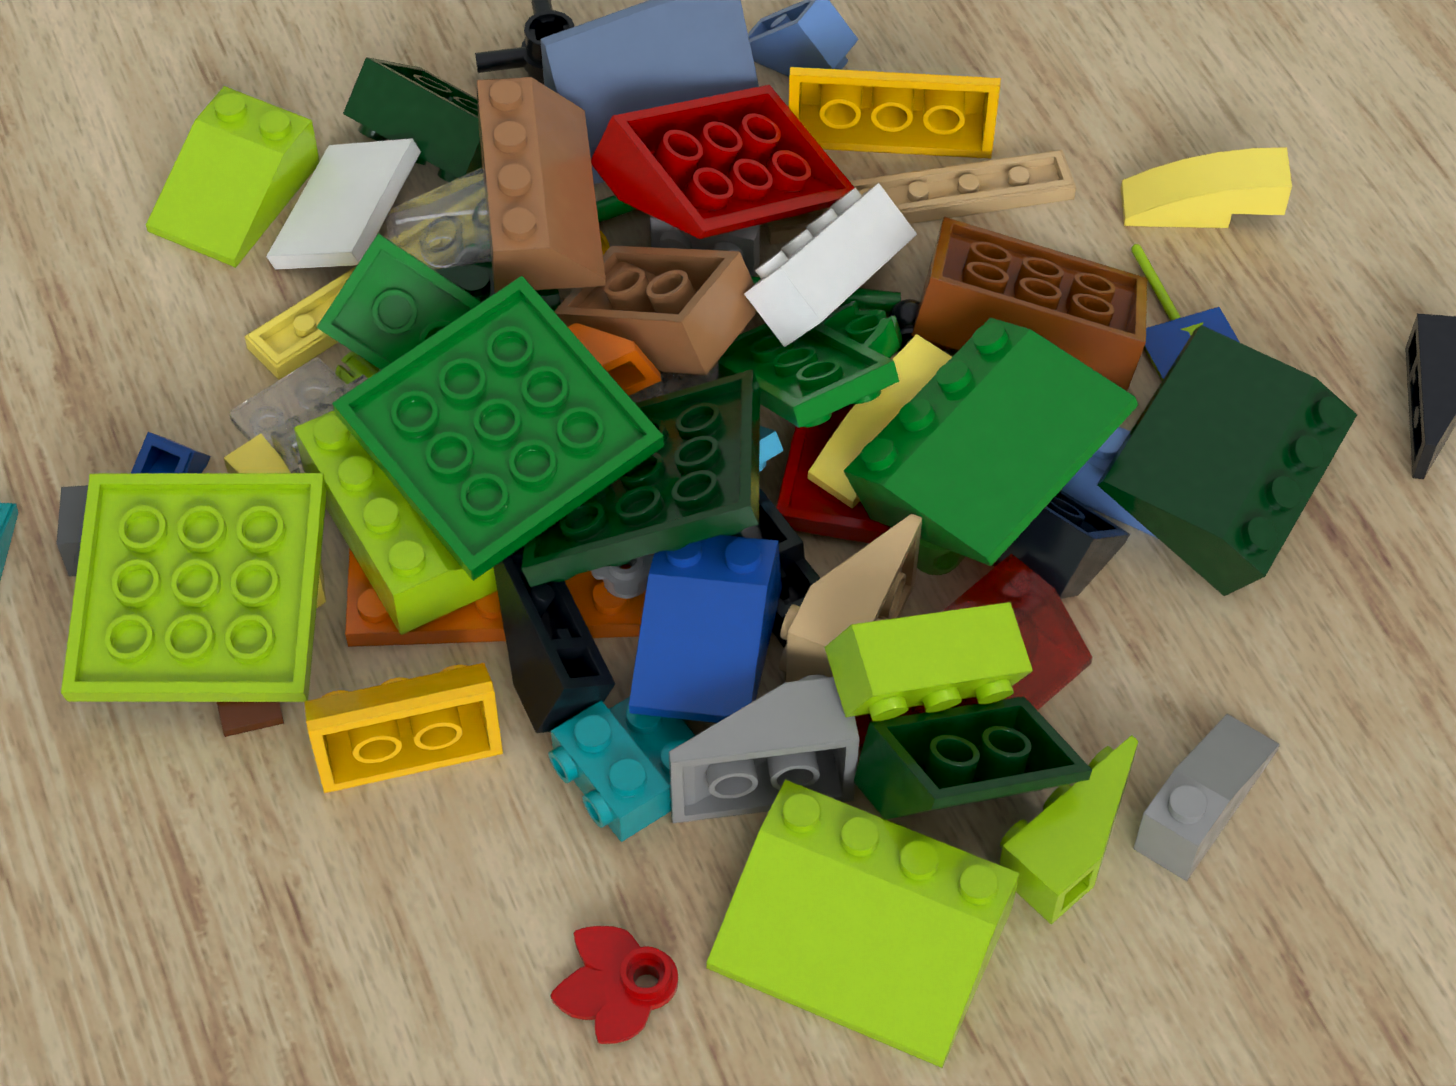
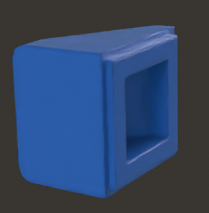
M147 432L131 473H202L211 456L166 437Z

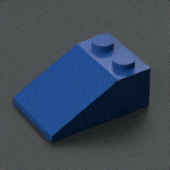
M719 535L690 543L675 551L664 550L654 553L648 574L629 700V712L631 714L718 723L756 700L782 589L778 541Z

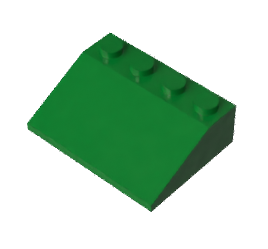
M989 318L984 325L974 332L973 336L937 371L936 375L917 395L901 408L894 419L863 448L862 452L844 470V473L871 520L893 527L910 514L922 517L920 539L992 566L1139 404L1135 396L1033 330Z

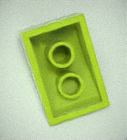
M223 86L195 119L146 223L147 231L236 268L319 164L320 160L312 120Z

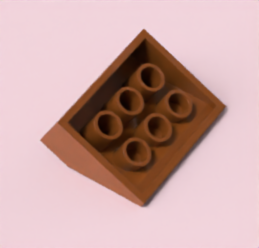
M943 217L916 314L912 336L914 337L917 334L942 351H948L952 348L960 350L979 327L984 325L989 318H994L1033 330L1122 389L1128 391L1146 343L1147 278Z

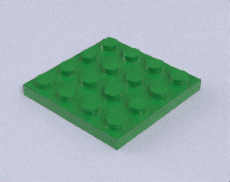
M520 276L332 403L336 416L473 581L664 447L663 434L523 276Z

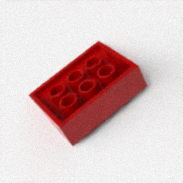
M771 85L613 115L591 158V165L618 200L698 239L829 208L855 188Z

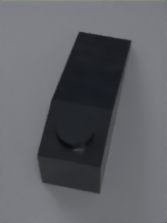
M1417 313L1405 352L1412 478L1424 479L1456 427V316Z
M522 546L493 568L513 686L535 732L544 733L551 732L554 728L602 700L604 702L615 686V682L565 581H551L530 587L521 569L524 546Z

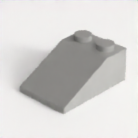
M809 675L798 681L785 682L669 751L672 823L768 812L785 779L841 802L854 801V778L857 770L859 735L855 716L845 717L834 677Z

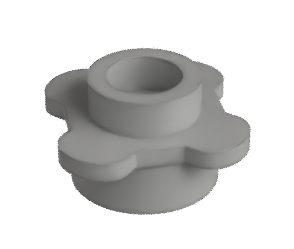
M646 555L625 563L631 566L629 569H622V565L606 566L591 570V574L595 579L603 580L605 588L612 595L624 599L633 598L646 590L648 574L654 555Z

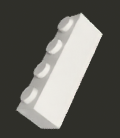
M879 183L863 195L855 187L831 205L829 210L810 223L806 230L784 245L780 252L758 267L755 272L761 279L746 291L744 295L782 345L786 347L825 320L911 241L917 233Z

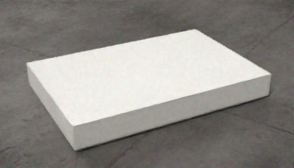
M413 138L329 145L266 256L275 270L357 265L375 239L421 153Z

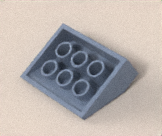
M648 0L540 39L544 85L585 110L591 158L613 115L759 87L741 0ZM592 166L594 184L604 182Z

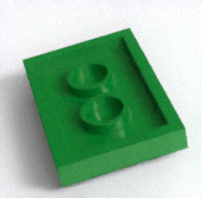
M378 233L316 328L382 370L482 303V301Z

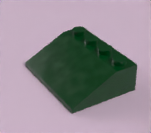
M1201 325L1193 331L1097 486L1217 591L1226 596L1266 576L1357 414L1316 377Z

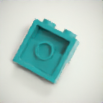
M630 696L609 709L601 700L551 730L553 750L548 752L550 762L558 776L567 784L574 781L584 794L582 800L592 820L600 828L608 825L621 842L671 812L669 751L695 737L694 733L682 719L631 714L629 712Z

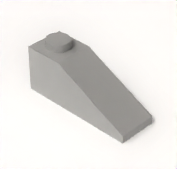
M1226 714L1175 768L1143 813L1133 849L1185 881H1188L1278 751L1280 744Z

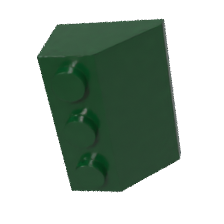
M366 57L343 112L347 117L360 123L358 131L376 141L413 138L421 151L415 163L426 165L428 161L440 168L437 175L441 179L459 187L465 188L468 182L484 184L477 98L421 67Z
M1022 696L989 704H973L933 713L925 712L883 721H870L854 783L884 820L1086 781L1089 780L1092 769L1035 707Z

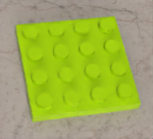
M324 473L90 474L61 694L67 702L308 701L327 495Z

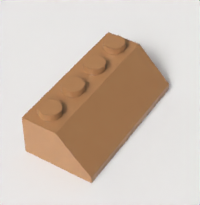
M532 77L477 80L478 125L494 292H498L520 276H523L534 290L606 286L585 110Z

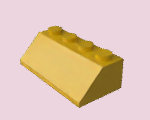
M790 67L788 107L823 150L991 159L1001 78Z

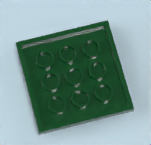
M753 369L635 403L663 434L664 447L524 545L521 569L530 587L551 581H565L576 574L606 566H620L638 557L664 550L675 551L693 542L719 535H734L745 528L759 525L760 389Z

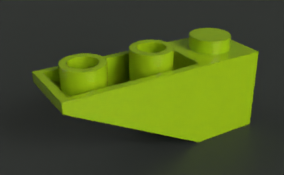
M1133 735L1115 750L1110 746L1102 749L1088 765L1092 769L1089 780L1077 782L1073 786L1068 784L1056 788L1044 803L1043 811L1031 822L1022 819L1015 823L1000 842L1002 852L999 865L1020 873L1016 893L1050 924L1054 923L1095 886L1136 753L1138 740Z

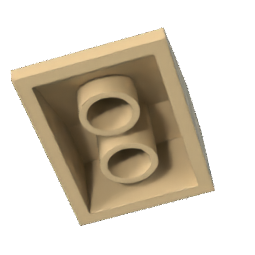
M914 514L907 516L813 583L801 606L794 604L790 606L780 632V638L787 640L779 664V670L786 672L785 682L798 681L809 675L833 677L825 646L851 624L900 617L915 585L922 517Z

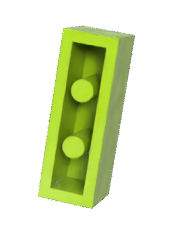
M1011 602L851 624L824 647L845 717L870 714L872 721L888 720L904 714L908 711L909 707L924 705L925 711L928 713L939 712L958 705L965 698L976 697L979 704L997 702L1011 696L1014 693L1012 686L1033 671Z

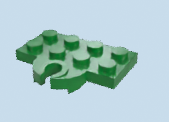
M855 300L833 311L820 324L786 347L782 345L766 323L737 336L718 360L717 365L709 373L720 379L753 369L759 383L760 404L798 428L813 427L828 421L832 416V412L850 404H862L872 401L880 396L882 389L899 382L894 360L890 358L900 349L902 336L895 315L887 318L885 310H859Z

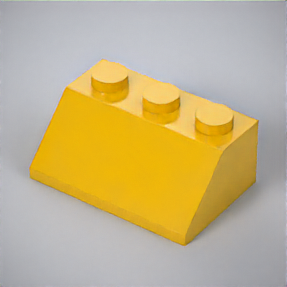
M485 663L470 666L453 665L438 673L410 679L403 677L392 678L381 685L350 692L345 690L332 691L321 698L304 701L307 730L324 793L503 754L495 692Z

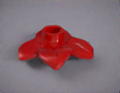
M590 926L575 930L573 933L574 942L585 966L577 969L565 978L552 991L550 995L552 1003L572 1018L581 1020L595 1019V1035L599 1044H615L628 1041L644 1029L651 1010L664 1006L675 995L679 980L676 964L669 955L657 948L649 946L640 947L635 938L625 929L614 926ZM643 975H652L658 980L655 986L648 988L639 987L635 982Z

